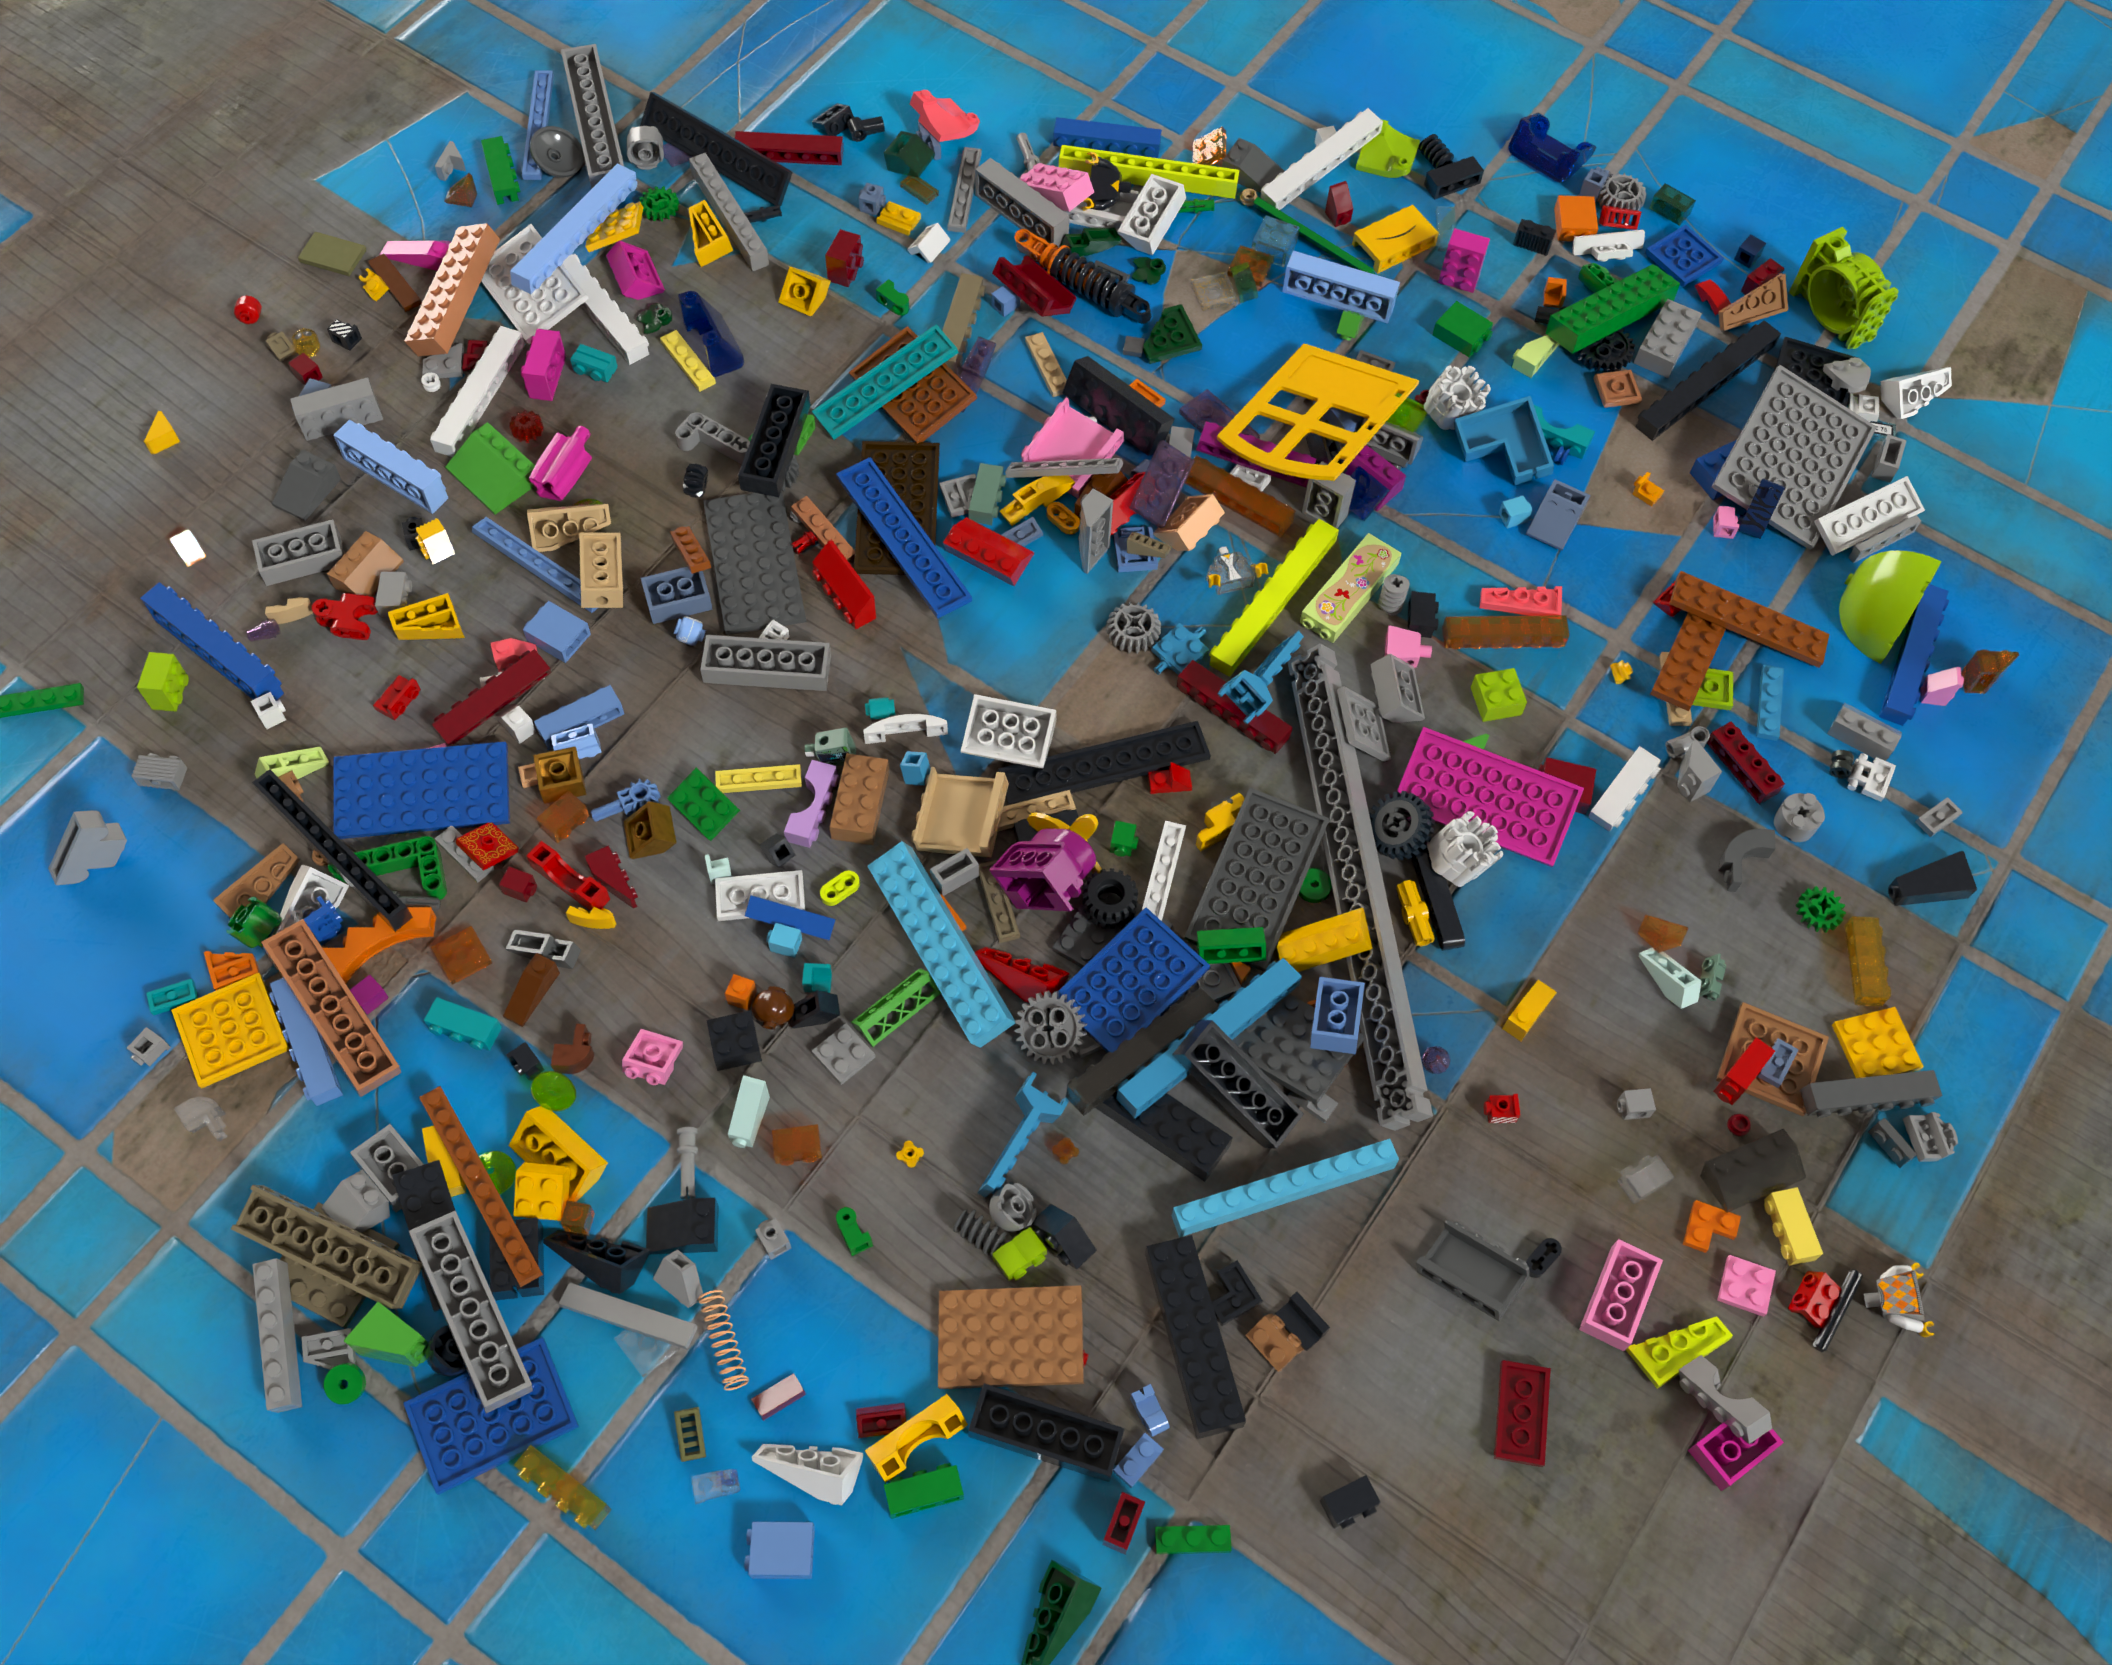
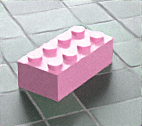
M1038 163L1028 173L1020 177L1021 181L1026 182L1028 186L1038 191L1043 197L1053 202L1055 206L1063 211L1070 212L1094 193L1088 173L1079 170Z
M1618 1239L1610 1249L1579 1330L1617 1349L1625 1351L1632 1344L1663 1260Z

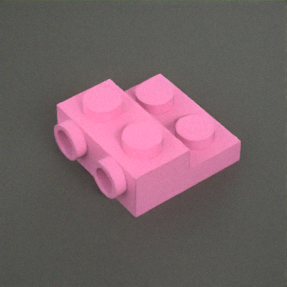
M641 1029L622 1059V1072L631 1079L640 1077L646 1079L651 1085H658V1083L665 1085L674 1070V1062L683 1048V1041Z

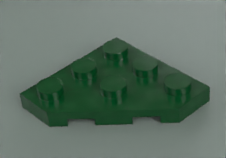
M1182 304L1164 308L1159 321L1156 322L1151 335L1143 345V352L1149 364L1202 350V343Z

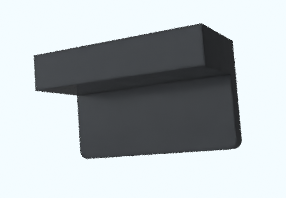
M1295 1292L1290 1297L1288 1303L1275 1313L1284 1322V1328L1290 1334L1293 1333L1300 1339L1301 1346L1305 1351H1308L1330 1329L1329 1325L1298 1292Z

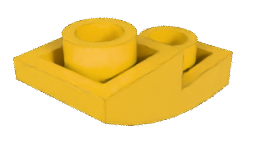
M570 906L566 911L569 922L579 926L595 929H609L616 926L613 913L605 908L600 910L593 907L589 913L584 908Z

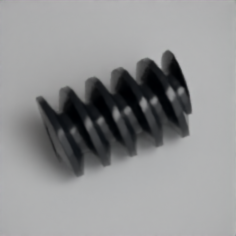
M1432 134L1420 142L1418 149L1435 169L1453 163L1454 154L1446 148V145L1442 143L1440 138L1438 139L1436 134Z

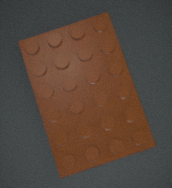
M908 326L852 369L849 372L850 376L856 381L918 336ZM943 363L881 408L918 444L919 442H924L974 402L977 396Z

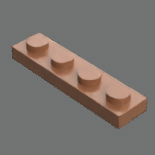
M805 496L791 506V511L809 531L813 532L823 547L832 539L848 562L855 557V550L808 496Z

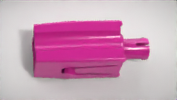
M578 426L571 437H566L559 432L555 434L529 477L530 482L537 487L536 492L538 496L562 501L576 484L592 459V456L585 451L584 444L591 435L587 428Z

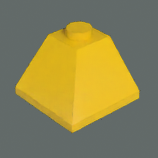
M789 266L778 303L812 316L826 298L831 281L814 273Z

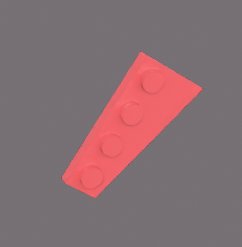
M1555 586L1554 589L1537 587L1536 590H1526V587H1518L1516 590H1509L1508 588H1482L1479 608L1560 620L1562 612V586Z

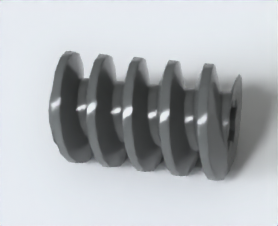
M966 1209L956 1221L953 1231L955 1233L961 1231L960 1236L962 1238L968 1237L970 1244L976 1242L975 1247L977 1249L984 1247L983 1253L985 1255L991 1253L990 1257H992V1254L1002 1245L1006 1232L1004 1231L998 1235V1226L992 1230L989 1229L991 1225L990 1220L983 1224V1215L976 1219L974 1218L976 1210L974 1209L968 1213Z

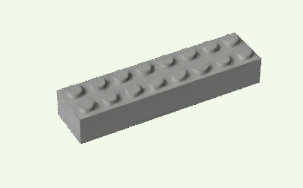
M456 1211L410 1230L409 1234L485 1412L488 1413L532 1392V1383Z

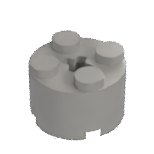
M639 126L632 127L629 130L627 136V156L629 161L633 162L640 169H653L657 167L660 161H663V138L656 127Z
M1811 793L1792 794L1784 800L1774 817V826L1781 836H1786L1793 842L1807 841L1815 834L1825 820L1824 809L1816 799V796Z

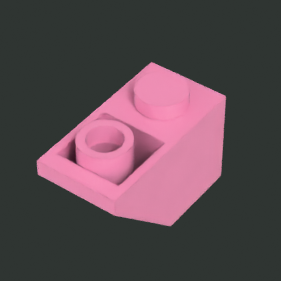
M1954 667L1927 675L1923 686L1920 688L1921 703L1946 706L1954 698L1958 689L1963 686L1964 677L1961 676V667Z

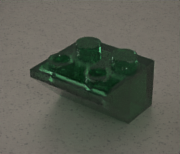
M900 131L884 152L887 170L919 178L935 157V152L917 134Z

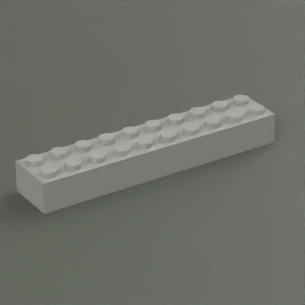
M596 44L561 49L591 188L617 163L624 166Z

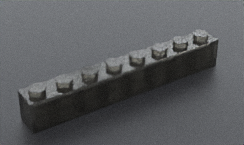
M1202 988L1195 992H1189L1182 1002L1173 1004L1163 1016L1158 1015L1147 1028L1142 1027L1132 1039L1124 1040L1113 1053L1108 1052L1098 1064L1090 1065L1079 1078L1074 1077L1067 1084L1065 1097L1085 1116L1117 1092L1118 1086L1124 1080H1131L1139 1068L1150 1065L1152 1059L1158 1053H1165L1174 1040L1178 1039L1180 1041L1185 1037V1033L1189 1028L1196 1026L1208 1013H1215L1219 1005Z

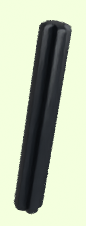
M1857 1270L1849 1271L1841 1287L1842 1291L1825 1325L1820 1329L1813 1343V1347L1820 1352L1828 1349L1863 1278L1862 1273Z

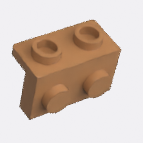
M1268 1314L1245 1336L1279 1372L1304 1349L1301 1346L1300 1339L1295 1334H1290L1284 1328L1285 1324L1280 1317Z

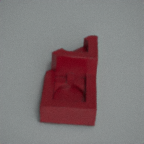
M468 340L467 354H464L463 371H468L475 367L476 362L484 354L485 348L489 346L488 341Z

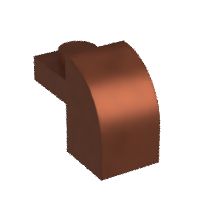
M576 1024L573 1045L554 1044L551 1066L555 1073L575 1074L583 1071L591 1064L595 1054L590 1046L591 1032H588L585 1024Z

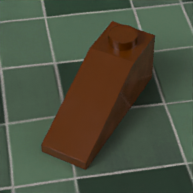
M538 953L534 955L523 971L503 1014L505 1019L521 1027L524 1026L560 974L554 961Z

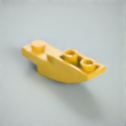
M1069 475L1039 478L1012 494L1015 500L999 512L1013 526L1041 504L1046 508L1070 490L1076 482Z

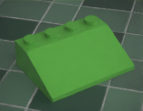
M488 422L468 437L445 466L446 470L494 515L535 487L529 480L535 465Z

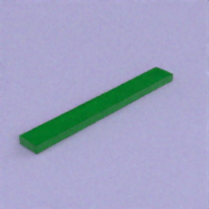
M1257 197L1253 202L1259 211L1348 267L1375 274L1373 268L1263 199Z

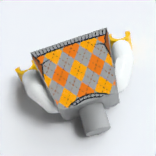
M1920 1264L1892 1266L1880 1276V1279L1876 1280L1878 1292L1864 1294L1866 1308L1881 1306L1883 1318L1888 1319L1890 1323L1906 1330L1917 1332L1922 1337L1933 1336L1934 1333L1928 1332L1927 1327L1934 1326V1323L1932 1321L1922 1323L1925 1319L1917 1280L1924 1274H1919L1915 1271V1269L1920 1267Z

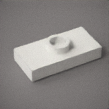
M1237 464L1229 473L1227 479L1229 482L1261 493L1271 481V475Z

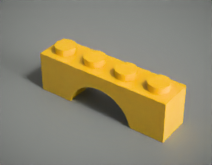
M946 1394L866 1449L865 1453L875 1470L886 1483L906 1469L908 1456L919 1444L932 1438L949 1439L968 1424L959 1407Z

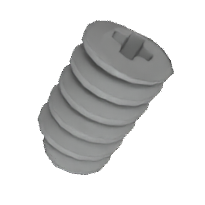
M1392 574L1388 575L1383 582L1378 603L1380 608L1387 614L1394 616L1402 611L1410 583L1406 577Z

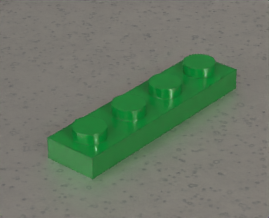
M81 683L1 695L0 718L84 705V687Z

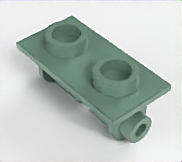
M1720 953L1706 958L1702 964L1700 977L1702 982L1699 997L1707 995V999L1710 1001H1716L1719 998L1722 984L1716 981V979L1722 981L1726 969L1725 961L1720 959Z

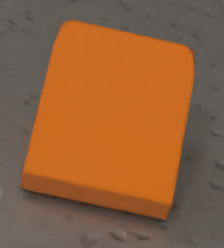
M1242 962L1230 963L1240 985H1242L1250 974L1251 968Z

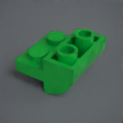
M1596 263L1583 265L1578 275V279L1593 293L1620 281L1614 278L1608 269Z

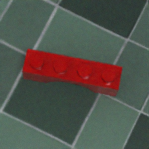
M540 841L526 855L531 868L589 911L593 907L601 910L610 901L607 889L590 876L584 877L577 873L561 858L558 852L543 841Z

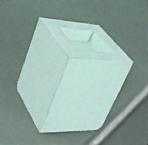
M709 854L705 855L711 885L715 884V878L732 877L728 858L711 861Z

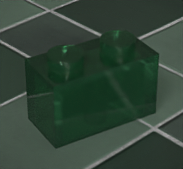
M1665 183L1653 196L1649 209L1680 226L1691 214L1696 200Z

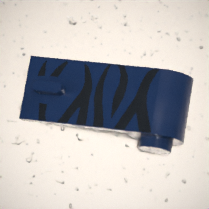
M1762 478L1744 516L1740 514L1738 518V531L1761 539L1785 486Z

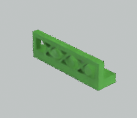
M919 968L851 1023L856 1030L862 1032L870 1046L874 1047L941 994L929 972ZM929 983L933 992L927 996H921L922 987ZM909 997L915 998L914 1006L910 1010L903 1009L906 999ZM891 1011H897L896 1021L886 1023L887 1015ZM873 1025H881L879 1034L872 1038L867 1030Z

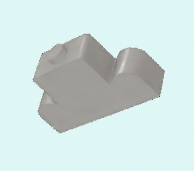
M98 811L74 812L48 868L55 885L80 883L89 876L88 869L114 867L127 842L120 824L105 823L101 813Z

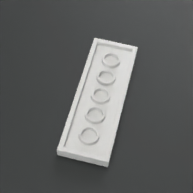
M1908 476L1818 518L1814 523L1830 554L1833 556L1859 541L1870 538L1875 533L1878 534L1891 525L1899 524L1905 518L1909 519L1925 511Z

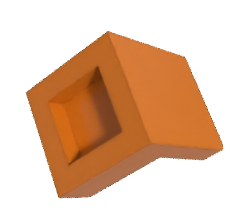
M1548 277L1544 288L1543 305L1545 307L1560 308L1563 306L1566 298L1567 279Z

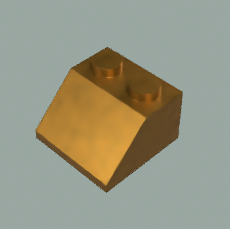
M576 747L533 755L539 791L544 804L587 795Z
M648 801L623 821L630 859L662 854L677 843L671 810L668 805Z

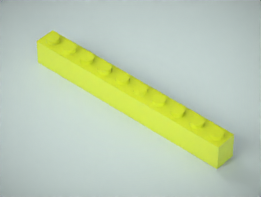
M1067 145L1061 146L1059 167L1087 172L1089 178H1091V169L1094 163L1087 164L1085 160L1092 161V156L1087 153L1094 152L1097 154V157L1108 160L1118 168L1122 175V182H1131L1134 185L1145 186L1151 174L1183 184L1185 192L1233 199L1236 196L1239 170Z
M1318 519L1314 525L1310 524L1304 538L1300 537L1295 545L1296 548L1287 553L1285 562L1277 566L1273 577H1268L1262 591L1258 590L1251 605L1247 604L1245 606L1242 616L1236 618L1232 623L1231 630L1229 632L1226 631L1221 637L1220 644L1218 646L1215 645L1209 653L1211 657L1210 666L1229 677L1234 673L1334 545L1339 529L1321 519Z

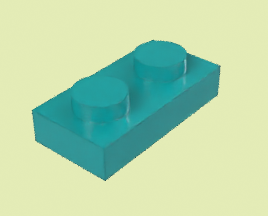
M192 978L146 993L150 1012L153 1016L198 999L195 982Z

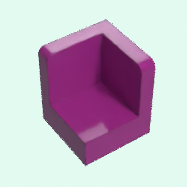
M368 975L350 989L358 1004L367 1015L389 998L384 989L371 975Z

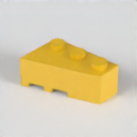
M703 200L689 207L692 237L695 246L694 251L700 266L703 267L732 252L733 248L728 236L707 202Z
M448 593L388 612L393 630L399 640L465 638Z

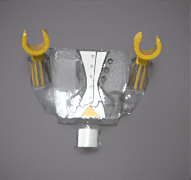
M1221 547L1217 550L1218 556L1213 558V564L1208 568L1206 581L1209 583V588L1215 585L1216 593L1220 595L1253 587L1255 575L1259 578L1261 574H1268V568L1266 563L1255 564L1244 557L1241 552L1230 553L1227 547Z

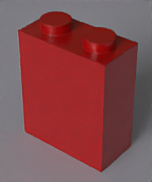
M1756 1037L1713 1092L1723 1102L1733 1105L1747 1090L1775 1053V1050Z

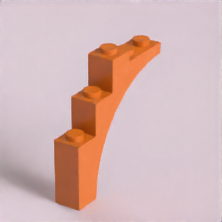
M407 907L413 918L396 932L378 914L374 915L373 927H348L347 935L343 938L344 948H323V950L346 984L355 971L380 951L399 942L414 938L433 937L436 915L432 908Z

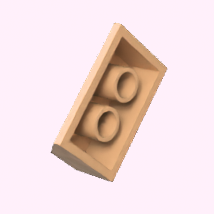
M1213 494L1188 496L1153 534L1164 543L1171 545L1176 551H1190L1196 546L1199 539L1205 537L1208 534V530L1220 521V517L1225 512Z

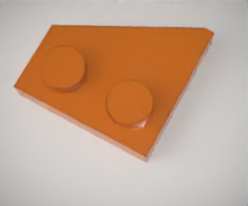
M211 951L203 952L215 991L260 973L256 957L253 953L235 954L233 952H224V954H213Z

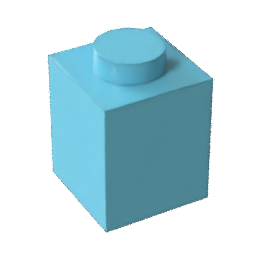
M1523 495L1503 501L1498 514L1506 528L1527 523L1532 513V507Z
M775 923L773 930H769L766 939L770 951L795 958L802 942L801 930Z

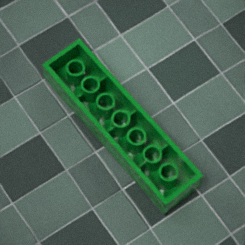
M1652 264L1551 315L1545 334L1573 354L1662 308L1667 299L1674 301L1680 283Z

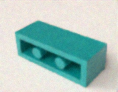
M438 997L434 1000L424 1019L431 1033L438 1036L441 1034L447 1035L452 1041L457 1043L464 1041L476 1050H482L483 1048L490 1051L502 1029L497 1018Z

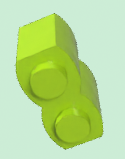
M1029 1227L992 1254V1259L1008 1281L1012 1279L1019 1280L1027 1273L1026 1269L1032 1265L1036 1267L1045 1261L1047 1249L1032 1228Z

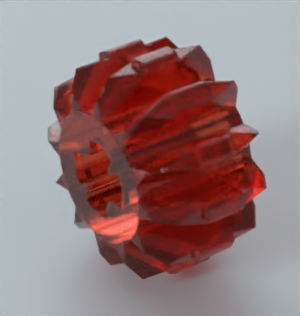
M525 409L523 413L517 412L516 416H511V422H509L512 436L520 442L525 440L529 443L531 439L536 441V436H542L541 433L544 426L539 414H535L533 410L528 413Z

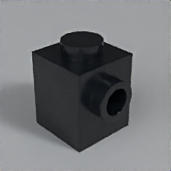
M778 833L760 844L769 863L777 867L786 864L791 858L796 856L786 837Z

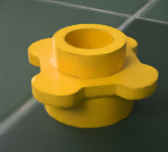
M906 1141L902 1150L896 1153L897 1159L899 1161L902 1160L910 1168L915 1167L919 1158L924 1155L923 1149L914 1146L912 1141Z

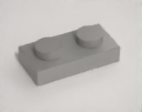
M1947 797L1919 817L1916 823L1932 837L1957 819L1963 812Z

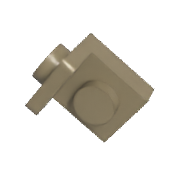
M282 331L278 334L276 332L272 333L265 340L266 347L273 352L279 362L296 353V349Z

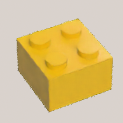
M524 1162L516 1170L514 1216L538 1217V1219L561 1221L568 1212L570 1167Z

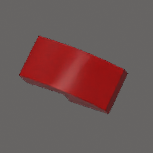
M1711 279L1695 285L1702 302L1708 300L1715 315H1718L1720 310L1731 304L1725 293Z

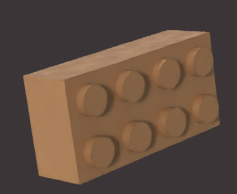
M846 754L830 823L831 839L874 845L889 776L888 759Z

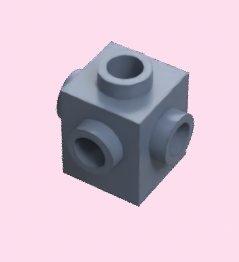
M866 183L863 190L861 189L859 192L860 211L877 216L881 206H884L886 202L884 188Z

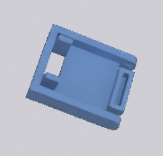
M1150 526L1147 530L1148 535L1145 536L1154 539L1153 529ZM1144 527L1120 528L1121 537H1118L1117 532L1113 534L1118 573L1158 569L1157 557L1127 553V538L1132 532L1145 535Z

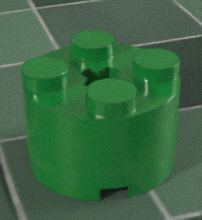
M251 897L247 900L250 903L246 907L241 905L232 915L228 922V926L231 929L226 930V932L249 948L263 947L261 942L269 938L268 935L273 929L278 927L282 918L277 911L256 897Z

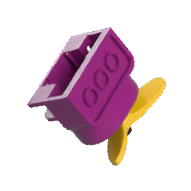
M1037 812L1031 813L1027 821L1038 833L1031 841H1020L1013 844L989 871L1017 909L1071 912L1073 907L1068 901L1071 897L1076 898L1081 894L1080 887L1083 885L1085 876L1090 871L1092 874L1095 872L1100 874L1101 867L1096 861V855L1087 841L1096 831L1098 820L1092 814H1084L1069 826L1051 816Z

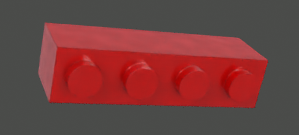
M1150 471L1136 473L1109 496L1113 500L1111 535L1118 531L1117 528L1120 525L1129 522L1133 514L1140 512L1143 505L1155 499L1154 496L1160 492Z

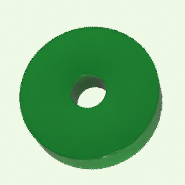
M1309 869L1299 896L1310 903H1319L1327 899L1332 888L1331 879L1328 874L1320 869ZM1311 884H1316L1318 887L1314 888Z
M343 1363L333 1367L324 1379V1391L327 1397L337 1404H349L357 1400L363 1394L366 1387V1378L363 1371L352 1363ZM343 1379L348 1382L347 1388L342 1386Z

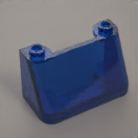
M1540 113L1521 118L1508 146L1510 154L1556 182L1562 183L1569 180L1592 157L1597 148L1589 142H1582L1575 149H1571L1547 135L1550 122L1547 117Z
M695 291L678 294L683 323L687 332L695 329L699 335L704 334L702 340L706 348L709 364L708 370L715 378L742 368L744 365L743 353L721 313Z

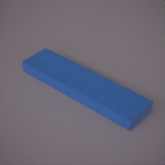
M752 895L750 896L745 917L773 925L775 923L799 929L801 933L830 940L836 920Z

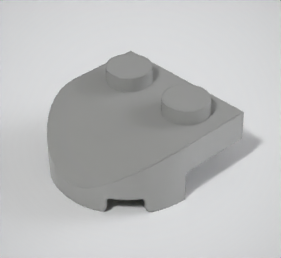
M1854 357L1849 360L1834 361L1833 363L1824 364L1823 372L1833 380L1831 387L1839 390L1841 387L1848 389L1849 393H1856L1865 390L1869 384L1870 367L1860 358Z
M1931 1112L1927 1115H1909L1903 1118L1906 1131L1919 1162L1939 1161L1953 1154L1954 1146L1958 1144V1138L1953 1126L1950 1123H1944L1939 1118V1113Z

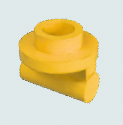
M1621 660L1610 665L1616 684H1621L1625 680L1631 679L1630 674L1633 671L1628 662L1625 663Z

